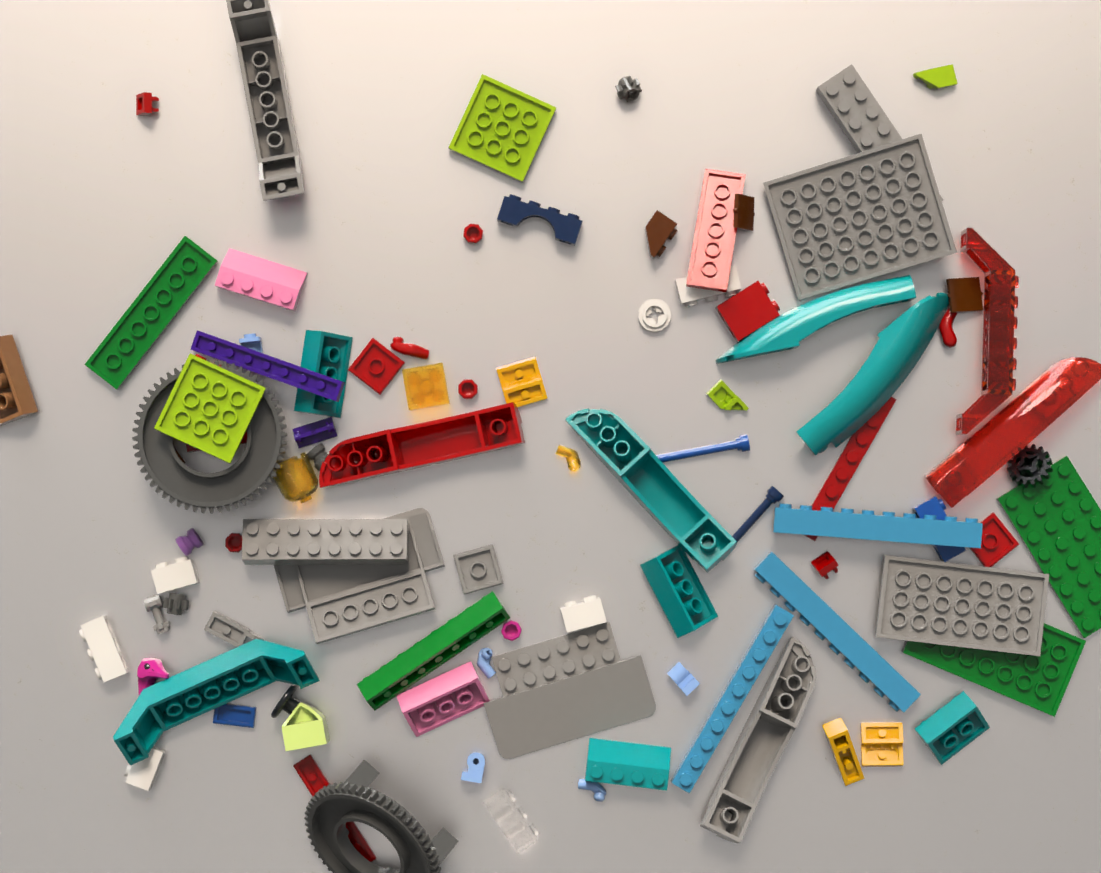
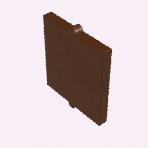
M735 194L733 209L734 228L753 231L755 197Z
M979 277L946 279L950 313L983 310V292H981Z

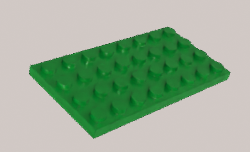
M1065 456L1050 465L1053 471L1047 472L1049 479L1043 478L1042 485L1037 482L1036 488H1033L1032 484L1025 488L1022 483L998 497L997 501L1042 573L1049 574L1048 583L1081 636L1086 638L1101 628V509L1069 458Z
M1044 623L1040 656L906 641L902 653L1055 717L1086 641Z

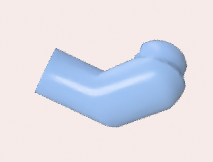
M483 648L478 654L477 666L489 679L496 673L490 666L493 653L490 648Z
M579 779L578 789L591 790L595 793L594 799L596 801H604L606 790L598 782Z

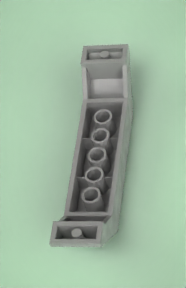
M226 0L229 19L236 41L257 154L259 182L263 201L304 194L300 152L279 39L269 0Z

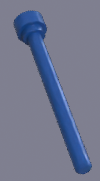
M746 434L736 438V441L656 456L661 462H668L733 449L742 450V452L750 451L748 435Z

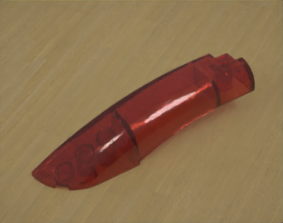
M1082 357L1066 358L1053 364L978 431L925 475L928 482L953 508L1101 379V364L1092 359Z

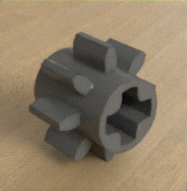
M626 76L619 80L615 88L620 100L625 98L628 102L638 98L642 90L637 78L632 80L631 76Z
M169 593V598H164L163 608H167L168 614L182 615L183 610H188L189 600H184V594Z

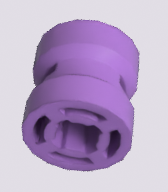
M193 528L187 531V536H179L175 539L179 548L186 556L192 553L194 547L200 548L204 545Z

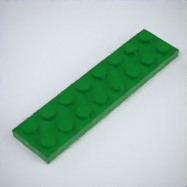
M184 236L84 365L118 390L218 261L188 237Z

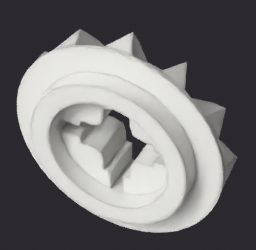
M650 299L642 304L638 317L645 329L660 331L669 324L671 311L664 301ZM652 307L656 313H663L658 317V324H656L653 318H646L652 314Z

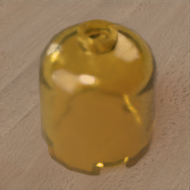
M306 452L300 453L301 458L293 456L279 463L281 469H274L277 476H272L282 496L289 502L300 500L302 504L312 499L311 494L318 488V478Z

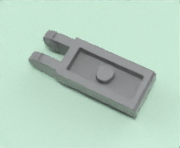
M213 611L204 628L205 631L235 647L243 645L247 637L253 640H264L251 633L249 629Z

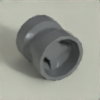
M322 443L306 454L309 460H314V467L318 471H320L322 462L325 461L328 455L327 452H324L325 447Z

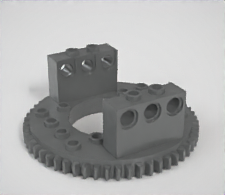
M215 360L214 364L219 366V362ZM226 361L223 362L222 366H219L260 386L264 385L263 380L256 382L257 375L250 378V370L243 373L242 366L235 370V364L232 363L228 368ZM174 368V375H171L169 372L166 373L167 380L162 377L159 378L161 385L153 384L156 390H148L151 395L150 398L144 396L143 399L146 404H139L143 411L136 412L140 419L134 420L138 427L133 428L132 431L138 435L132 437V440L138 442L133 445V449L139 450L134 456L141 458L137 462L138 466L144 465L140 470L141 473L148 472L145 480L152 479L150 486H157L155 490L157 494L164 491L162 498L165 499L170 496L169 502L171 504L177 500V507L184 503L185 510L192 506L193 512L201 508V512L204 514L206 509L209 508L210 513L213 514L215 508L218 509L219 513H222L223 507H226L227 511H230L231 505L238 509L239 502L245 506L247 498L251 501L254 500L252 494L260 496L259 489H267L264 483L271 484L272 481L269 477L277 476L274 469H281L277 461H284V458L280 455L286 453V450L281 448V446L287 445V441L282 440V438L287 436V433L281 430L287 428V425L280 423L285 420V416H278L283 411L282 408H275L279 401H272L275 394H267L270 387H265L264 395L247 428L246 447L238 461L220 472H198L186 466L179 459L172 437L154 429L181 371Z
M365 760L361 762L344 783L340 782L337 784L335 782L333 785L324 786L308 802L304 819L306 820L305 826L308 827L306 829V832L309 833L308 838L312 840L310 844L315 847L314 851L319 854L318 858H321L323 860L322 863L333 873H440L441 867L439 865L459 842L444 828L431 840L420 823L404 807L385 794L371 789L369 785L380 773ZM346 822L364 823L382 833L396 849L400 858L401 868L393 869L390 866L382 868L363 857L348 838L349 831L346 828Z

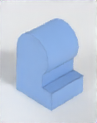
M680 662L667 673L686 696L700 684Z
M473 752L467 759L468 772L462 771L461 780L482 783L485 758L481 753Z

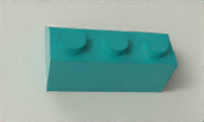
M963 691L944 707L938 709L935 714L923 721L915 730L942 765L988 730L990 726L978 707Z

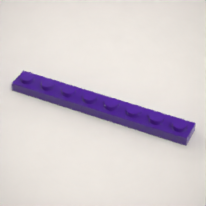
M198 330L190 349L230 364L234 363L235 366H242L246 370L339 402L345 385L343 381Z

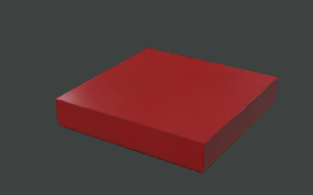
M372 338L348 370L381 395L405 362Z
M994 512L980 522L983 523L981 548H969L984 567H992L1019 545Z

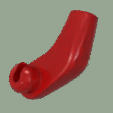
M949 307L939 324L943 343L947 347L952 348L957 343V338L953 331V322L958 312L950 313Z
M394 337L393 343L390 344L391 349L407 356L425 360L429 356L428 349L415 344L403 343L404 340L401 337Z

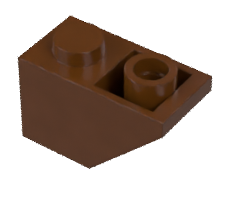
M658 210L645 227L649 253L652 259L656 255L658 257L662 255L666 249L664 243L667 239L672 240L678 231L675 229L677 223Z

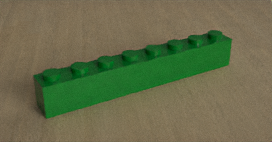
M492 591L472 606L466 608L462 613L450 619L446 624L431 632L427 637L415 643L408 650L399 654L389 663L365 677L357 686L367 703L375 711L510 619V616Z

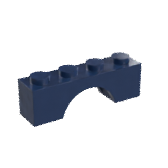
M512 194L509 197L504 196L497 217L498 222L517 228L521 222L528 218H541L552 226L555 240L575 246L582 225V220H579V216L568 213L567 216L560 214V210L553 207H548L547 210L541 208L540 203L530 200L529 203L521 201V197Z

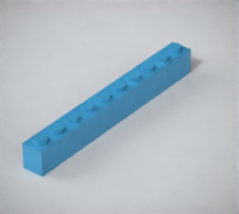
M779 504V507H775L773 532L981 548L983 523H978L976 518H966L965 522L957 521V517L945 516V520H937L936 515H924V518H916V514L903 513V517L895 516V512L883 511L882 515H874L872 510H862V514L854 513V509L841 508V512H833L832 507H821V510H812V506L800 505V509H794L792 504Z
M770 552L754 568L757 572L754 576L763 584L766 581L771 586L769 590L777 598L782 596L786 600L784 604L792 612L796 610L800 613L799 619L807 626L811 624L816 629L814 633L822 641L826 638L831 643L829 648L837 655L841 653L845 657L844 662L851 669L856 667L861 672L859 676L866 683L871 681L876 686L873 690L881 697L885 695L890 700L888 704L896 712L899 709L905 712L921 695L773 552Z
M774 604L672 777L671 783L688 793L691 792L794 617L793 614Z

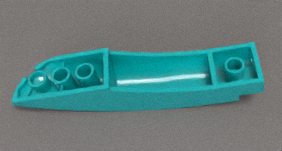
M910 275L857 285L824 295L795 307L741 339L717 358L716 364L795 349L800 346L799 342L837 320L872 308L912 301L916 298L912 278Z
M940 292L937 293L936 297H931L930 295L925 297L877 335L879 340L868 359L846 388L826 408L797 431L798 435L815 455L825 451L830 443L837 448L861 428L896 392L932 340L949 304V298L946 293Z
M588 408L577 411L565 419L626 490L707 573L733 551L737 541L690 494L653 453L651 448L619 416L604 409Z

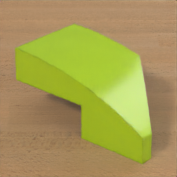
M953 64L913 74L914 78H919L926 83V87L929 89H940L958 84Z
M721 379L706 393L720 409H749Z

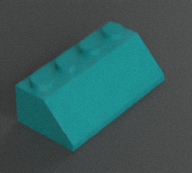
M306 330L300 367L343 381L346 385L353 337L323 331ZM345 385L339 402L297 388L294 411L341 418Z
M679 545L640 565L677 638L700 628L718 617L685 551Z
M589 738L585 781L667 791L671 747Z

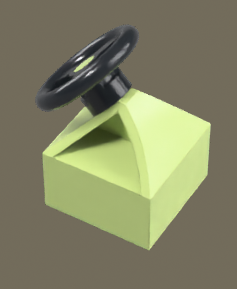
M294 684L288 688L271 713L272 718H276L282 710L290 714L282 725L285 750L290 751L327 744L330 738L326 717L316 708L303 702L300 703L296 698H292L298 687Z

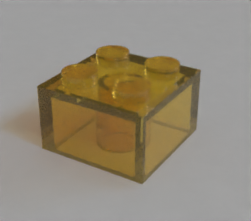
M443 363L402 370L409 411L450 404Z

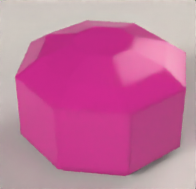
M512 620L504 623L501 630L504 638L510 641L519 638L522 631L519 623Z

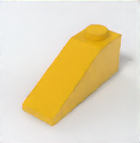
M842 718L822 725L845 786L865 779L849 732Z

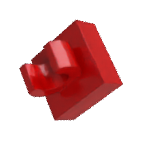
M148 92L136 95V115L145 116L158 112V108L152 107V101H159V98L152 97V93Z
M828 551L811 562L821 577L824 576L825 579H829L827 573L830 571L838 572L837 566L839 565Z

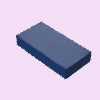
M224 704L214 709L213 723L254 728L257 707Z

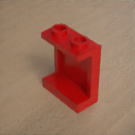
M756 281L715 307L736 342L779 316L778 311H780V308L775 300L771 301L767 295L769 290L764 283L760 284L759 281Z

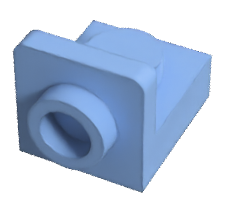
M245 334L244 338L239 339L241 346L263 353L262 338L256 337V334Z

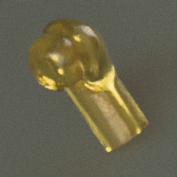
M559 445L556 454L566 458L569 470L577 471L581 466L577 451Z

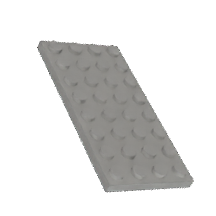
M884 555L875 637L1040 656L1049 574Z

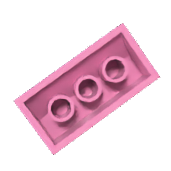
M229 248L221 264L215 286L295 312L307 272Z
M471 661L396 696L402 713L416 737L484 706L485 702L490 701Z

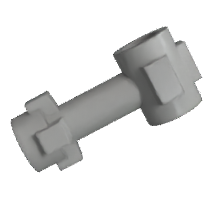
M153 595L147 597L144 600L147 612L152 611L157 625L153 626L154 631H157V634L169 631V622H164L160 610L163 607L161 596Z

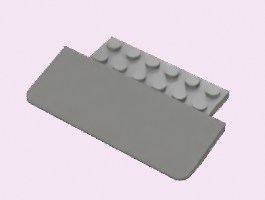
M417 508L384 518L408 519L409 564L274 565L287 612L290 613L307 608L316 644L435 609L425 572L445 567L431 517L427 510Z
M609 622L492 657L503 697L485 702L484 707L499 754L505 759L519 757L652 716L656 710V704L641 655L621 661Z

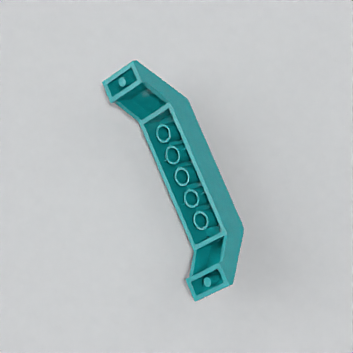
M254 639L143 689L114 734L113 739L131 766L148 758V753L162 733L170 728L275 681L299 685L300 689L320 680L304 651Z

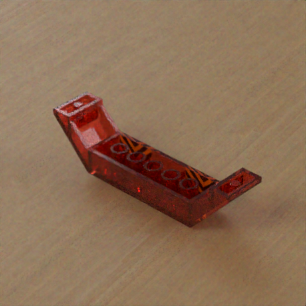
M966 228L961 232L960 252L966 253L984 273L981 396L964 413L956 415V435L958 436L968 434L1012 395V391L1016 389V379L1013 378V370H1016L1017 360L1013 358V349L1016 350L1017 337H1014V329H1017L1018 319L1014 317V308L1018 307V296H1015V288H1018L1019 278L1015 275V269L973 228Z

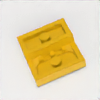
M536 357L496 368L506 404L514 402L517 407L547 399Z
M861 723L862 767H894L904 765L902 723Z

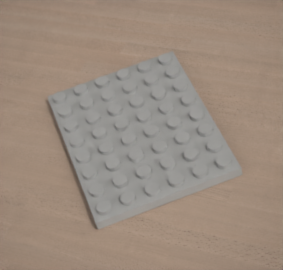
M922 134L763 183L798 300L957 253Z

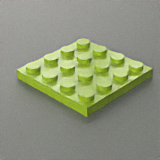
M482 74L448 149L523 182L556 111V107Z
M190 353L154 429L231 464L266 388Z

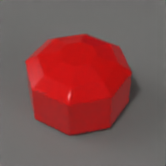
M469 224L464 228L463 237L468 243L477 244L482 240L483 230L478 224Z
M463 380L458 385V393L464 399H472L478 393V385L473 380Z
M231 533L225 540V547L230 552H240L242 550V535L240 533Z

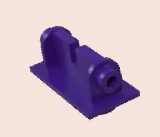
M332 417L293 429L294 439L297 442L298 448L337 437Z

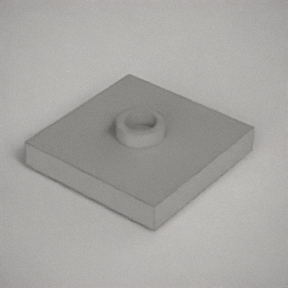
M493 544L453 555L464 595L504 584Z

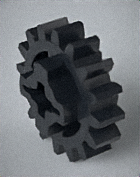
M1025 444L1023 450L1018 447L1016 448L1017 454H1010L1013 460L1007 461L1010 466L1007 470L1011 474L1012 481L1016 480L1018 486L1023 483L1025 488L1029 484L1036 488L1037 482L1042 485L1043 478L1049 479L1047 472L1053 471L1050 466L1053 462L1049 458V453L1047 451L1044 452L1042 446L1037 449L1036 445L1032 444L1031 448H1028Z

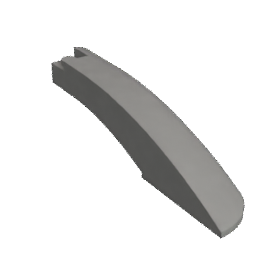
M794 637L790 638L755 703L718 780L700 825L717 834L716 836L733 843H741L765 787L794 730L799 724L815 686L816 669L810 657L811 654Z

